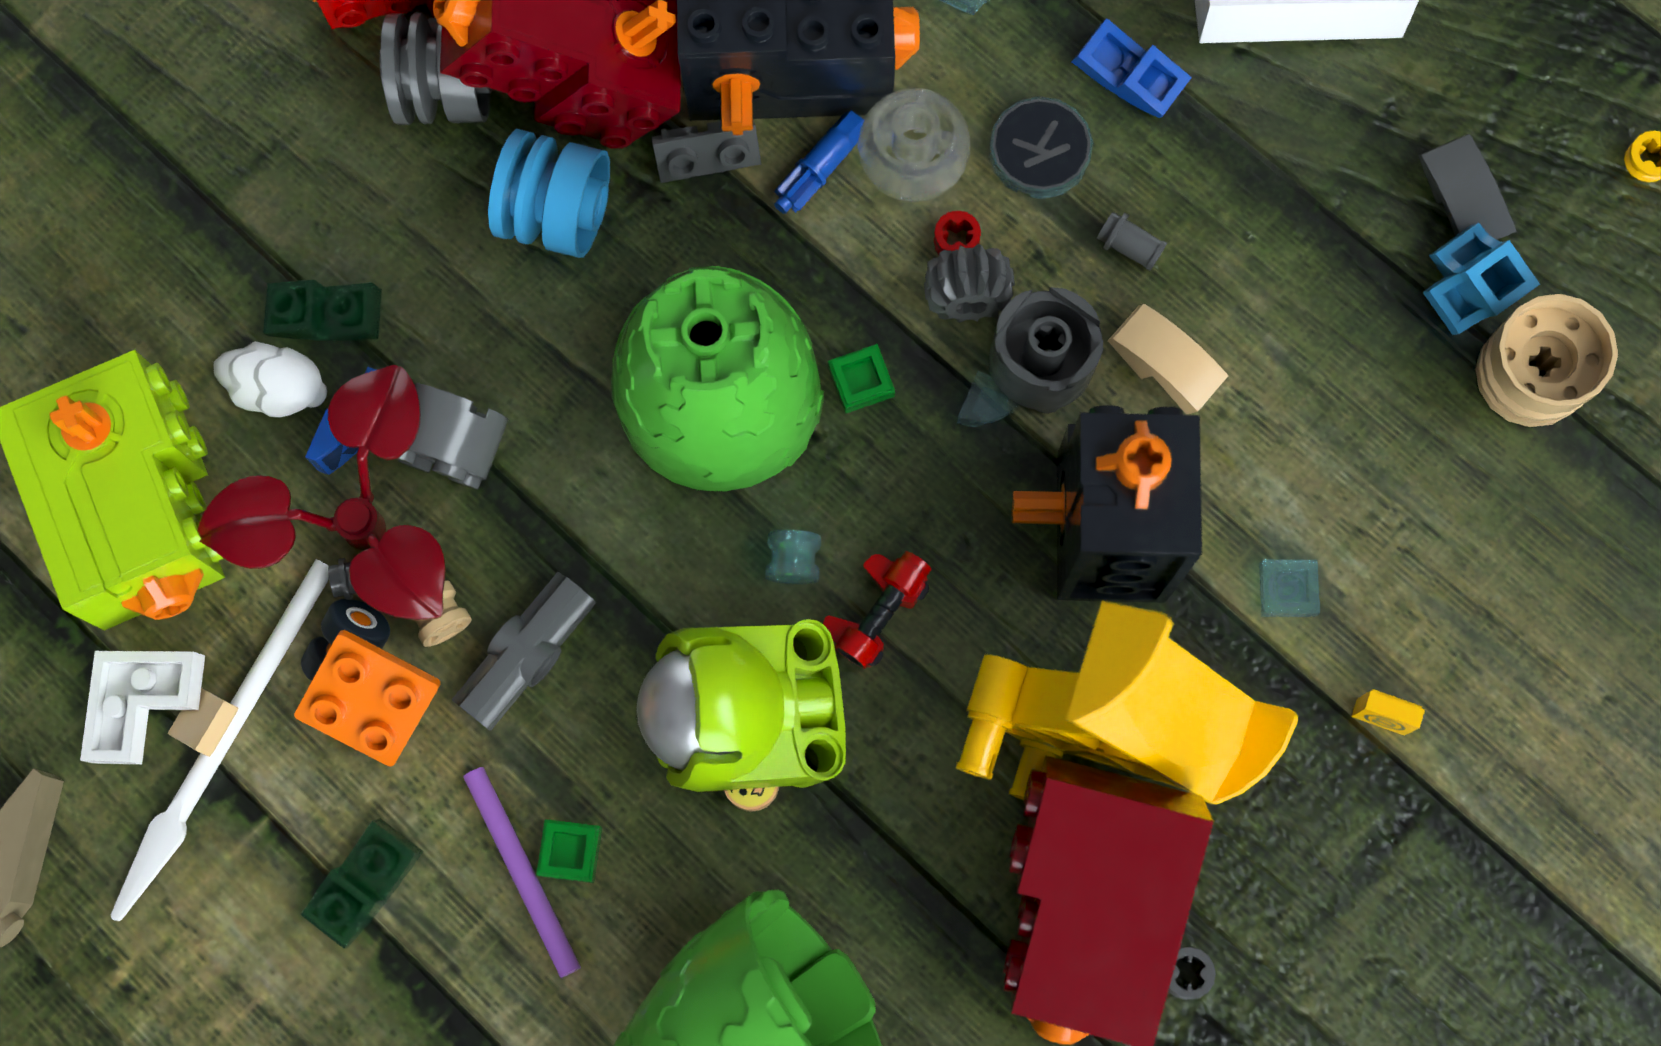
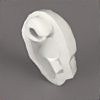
M254 341L245 348L224 352L214 361V375L219 383L227 389L235 406L248 411L262 412L269 417H284L299 412L306 407H318L327 397L326 385L322 382L319 369L313 361L288 347L278 348Z

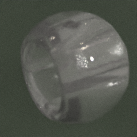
M912 87L892 92L873 105L862 123L857 147L861 166L867 178L878 190L900 201L922 202L939 197L955 186L962 177L970 159L971 140L968 124L962 112L952 101L930 89ZM914 129V132H924L927 136L923 139L913 140L904 136L903 133ZM888 146H891L895 158L886 152ZM936 153L940 155L938 158L930 162Z

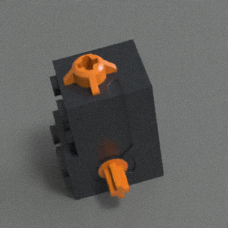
M677 0L678 59L690 121L721 120L722 131H732L733 135H743V131L753 130V119L842 116L847 111H853L858 116L892 115L895 70L900 69L916 54L920 47L919 12L914 7H893V0Z
M1112 405L1093 407L1089 409V413L1081 412L1076 424H1068L1057 453V492L1013 491L1012 523L1057 524V600L1166 603L1202 555L1200 415H1183V410L1176 407H1156L1148 410V414L1124 413L1122 407Z

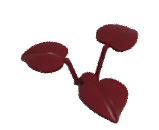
M390 365L352 378L337 390L330 402L328 422L332 434L344 446L351 448L359 447L356 458L361 491L359 498L345 500L337 507L334 517L327 518L301 509H290V490L281 480L270 476H249L228 485L210 502L198 526V532L201 536L199 542L214 550L234 565L248 569H262L280 562L292 549L296 539V532L291 520H301L326 528L328 531H337L352 547L364 550L353 558L349 567V574L355 592L365 603L378 611L399 618L412 620L440 618L443 615L446 565L445 556L438 541L428 531L411 525H399L386 531L384 518L372 505L374 495L371 492L368 469L369 451L385 460L397 459L411 447L419 431L421 418L419 396L416 386L405 369L401 366Z

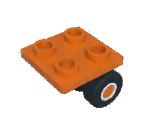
M340 599L330 605L321 622V630L324 637L313 639L301 659L302 670L311 681V684L296 709L294 716L297 720L391 767L394 766L435 696L441 682L438 678L383 650L390 636V626L386 618L378 610L358 600Z

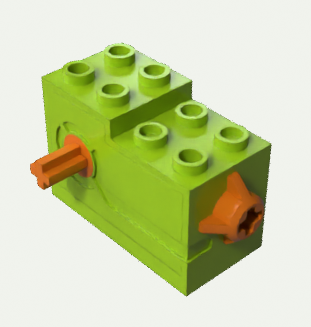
M136 350L0 407V443L62 610L104 631L141 614L155 620L176 616L191 606L198 589L225 578L219 560L224 558L199 542L201 536L198 532V526L202 518L200 513L204 512L207 507L199 488L193 481L208 475L202 457L208 455L206 444L195 426L189 427L183 411L189 409L190 405L179 382L176 379L169 381L159 363L151 365Z

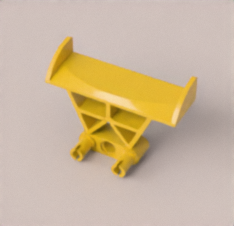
M1102 601L1080 673L1027 667L1006 658L984 655L966 710L969 712L967 717L972 719V723L956 769L980 778L992 780V772L1006 732L1021 740L1020 746L1024 747L1012 788L1009 790V795L1024 800L1031 769L1042 771L1045 755L1061 759L1063 754L1068 753L1186 790L1192 794L1202 796L1207 803L1217 805L1243 794L1268 774L1285 752L1297 725L1298 715L1289 708L1253 700L1168 638L1173 622L1167 615Z

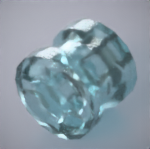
M777 530L768 533L767 546L772 551V561L766 565V579L785 584H811L819 581L820 568L815 564V554L821 549V536L819 534L802 530Z

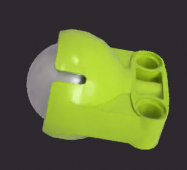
M806 619L798 621L793 625L682 628L667 634L659 644L655 656L657 663L646 675L639 691L637 718L645 742L657 756L660 765L668 769L666 779L671 786L695 792L781 786L806 788L835 778L842 771L846 758V737L840 673L831 633L825 625L817 620ZM794 638H797L804 644L807 651L806 660L801 659L794 651ZM807 747L812 749L817 755L819 763L816 772L806 763L805 750Z

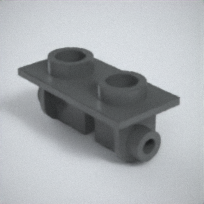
M754 120L753 130L743 131V135H733L732 131H722L721 121L707 123L708 131L699 133L697 125L669 131L662 129V135L652 137L661 183L761 165Z

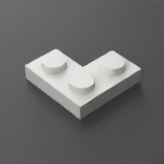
M95 651L80 761L98 764H142L149 709L199 710L205 655L196 652Z

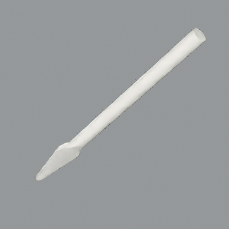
M315 559L230 704L238 707V712L213 754L208 757L200 753L166 812L160 813L150 822L112 910L111 918L113 920L120 921L124 918L184 841L187 831L185 822L329 580V566Z

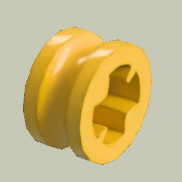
M1654 130L1639 135L1625 152L1624 162L1626 169L1631 176L1639 181L1656 182L1661 179V160L1655 166L1652 160L1643 162L1640 158V155L1646 148L1650 153L1659 152L1661 155V132Z

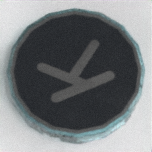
M1038 96L1020 100L1002 112L992 129L989 156L993 171L1006 187L1015 192L1019 190L1030 194L1032 198L1045 199L1063 195L1079 184L1090 164L1093 140L1088 123L1075 108L1059 99Z

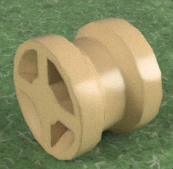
M450 581L444 582L443 615L437 619L415 620L420 628L418 637L425 647L440 644L454 637L471 623L472 618L465 608L458 607L455 602L456 591Z

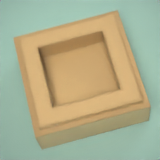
M201 688L199 710H181L167 734L210 757L239 708Z

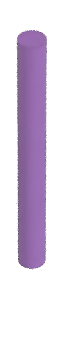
M484 767L470 771L463 778L560 978H563L577 971L581 966Z

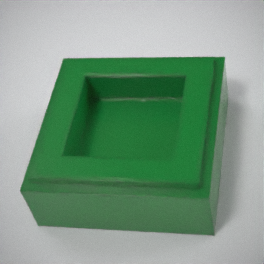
M878 344L828 360V368L845 414L895 397V389Z
M545 819L536 876L594 883L602 827Z

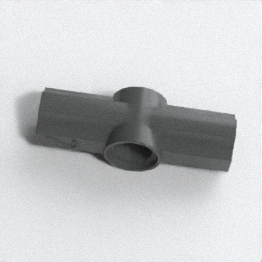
M557 572L521 616L516 615L500 628L489 644L487 658L471 674L462 688L457 691L452 701L491 731L528 686L533 687L537 685L549 673L561 654L560 646L591 611L592 607L596 604L594 599L568 577Z

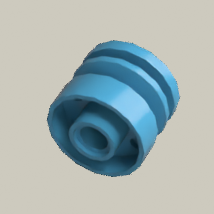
M515 129L508 136L501 150L493 175L488 207L489 228L492 235L503 239H512L516 236L519 243L532 244L542 229V241L546 250L584 258L595 240L607 206L610 179L608 152L569 142L562 149L558 158V147L555 138L541 135L536 139L535 133Z

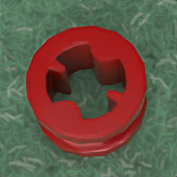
M956 210L946 213L940 217L935 226L933 241L935 251L939 255L944 250H958L960 245L965 248L977 246L980 244L981 237L980 224L974 216L964 211ZM950 229L956 234L962 229L967 231L966 243L968 244L964 245L959 241L955 242L952 246L948 244V230Z

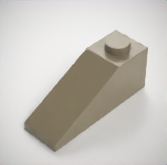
M34 768L0 809V947L7 945L17 936L24 925L22 917L33 905L64 783L57 775Z

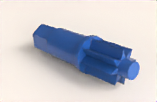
M853 111L845 112L808 154L796 162L793 170L773 191L779 196L774 203L778 211L786 214L790 208L795 213L798 210L800 211L816 191L826 184V179L869 130L864 119Z

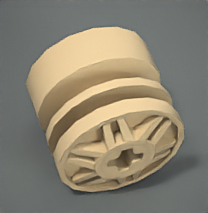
M1563 294L1538 296L1519 306L1493 332L1480 349L1475 369L1479 391L1489 407L1509 422L1528 427L1553 425L1571 415L1584 403L1599 394L1611 379L1618 357L1615 333L1603 314L1583 299ZM1532 360L1536 361V367L1529 366V363ZM1539 370L1545 371L1546 374L1543 377L1539 376Z

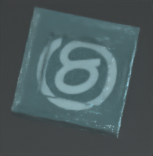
M1262 560L1259 563L1261 617H1316L1320 614L1317 560Z

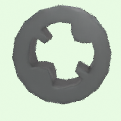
M1194 947L1180 948L1177 961L1182 957L1184 958V963H1191L1192 958L1196 960L1201 967L1196 972L1200 983L1193 990L1190 983L1184 984L1183 988H1181L1174 980L1180 973L1175 965L1168 992L1174 997L1184 1000L1201 998L1214 985L1216 977L1214 963L1209 955L1201 949Z

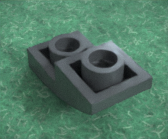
M1470 134L1463 135L1418 155L1436 203L1443 204L1455 236L1475 223H1480L1485 231L1496 240L1516 232L1498 185Z

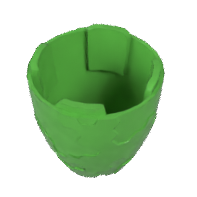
M720 266L693 267L667 278V281L644 297L631 311L619 334L612 361V399L621 425L633 450L651 469L671 482L704 491L725 492L752 487L775 476L786 467L792 466L807 449L809 439L816 425L820 422L824 401V391L821 390L812 342L804 323L792 306L779 293L761 280L739 270ZM703 321H711L718 324L722 329L721 337L710 346L695 344L691 341L689 335L696 324Z
M780 890L753 892L736 906L724 912L706 930L696 934L662 970L660 979L634 1013L624 1032H621L614 1046H882L872 1020L876 1012L875 1001L856 967L847 954L839 949L832 950L823 937L796 910L789 906L785 892Z

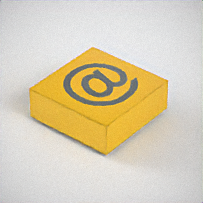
M1373 689L1357 698L1351 717L1405 736L1420 728L1425 709H1422L1420 705Z

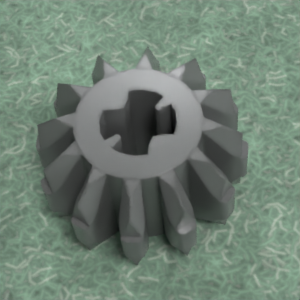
M980 244L973 248H965L960 245L958 250H944L940 252L939 257L927 262L924 289L929 310L937 313L939 318L944 320L955 318L959 323L972 319L978 322L979 318H994L1011 301L1013 286L1015 285L1013 268L1010 267L1009 258L1003 256L1000 249L990 248L984 250Z

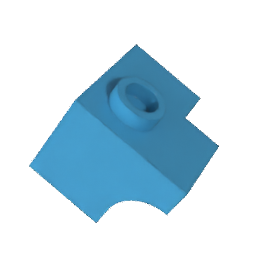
M1475 223L1429 255L1444 277L1425 290L1423 294L1451 334L1456 335L1481 320L1497 316L1540 285V283L1510 240L1498 241L1489 235L1480 223Z

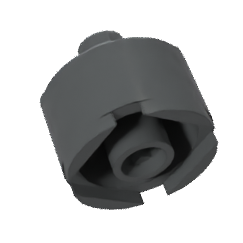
M1050 287L1049 291L1037 292L1029 290L1015 296L1005 306L999 316L989 352L988 371L998 388L1015 403L1029 409H1035L1041 413L1049 414L1055 412L1059 408L1075 401L1088 387L1103 352L1102 333L1099 326L1100 320L1096 311L1081 296L1063 288ZM1045 347L1051 349L1049 351H1044Z
M416 383L415 386L419 396L421 411L419 431L411 447L397 459L404 465L430 473L431 467L434 464L432 471L447 476L451 481L478 490L481 480L487 479L509 419L491 409H488L486 415L477 412L478 408L472 405L473 401L428 385Z

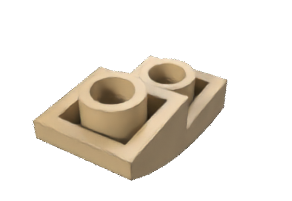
M1146 304L1139 305L1108 339L1112 347L1141 379L1153 376L1186 415L1198 412L1229 376L1191 337Z

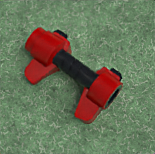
M905 551L895 562L880 554H874L864 562V569L874 579L883 593L861 624L830 615L826 616L823 625L831 633L835 649L849 661L863 669L877 665L883 658L884 643L878 636L898 607L912 609L918 600L924 599L929 592V586L926 582L928 580L927 576L932 569L924 560L909 551Z

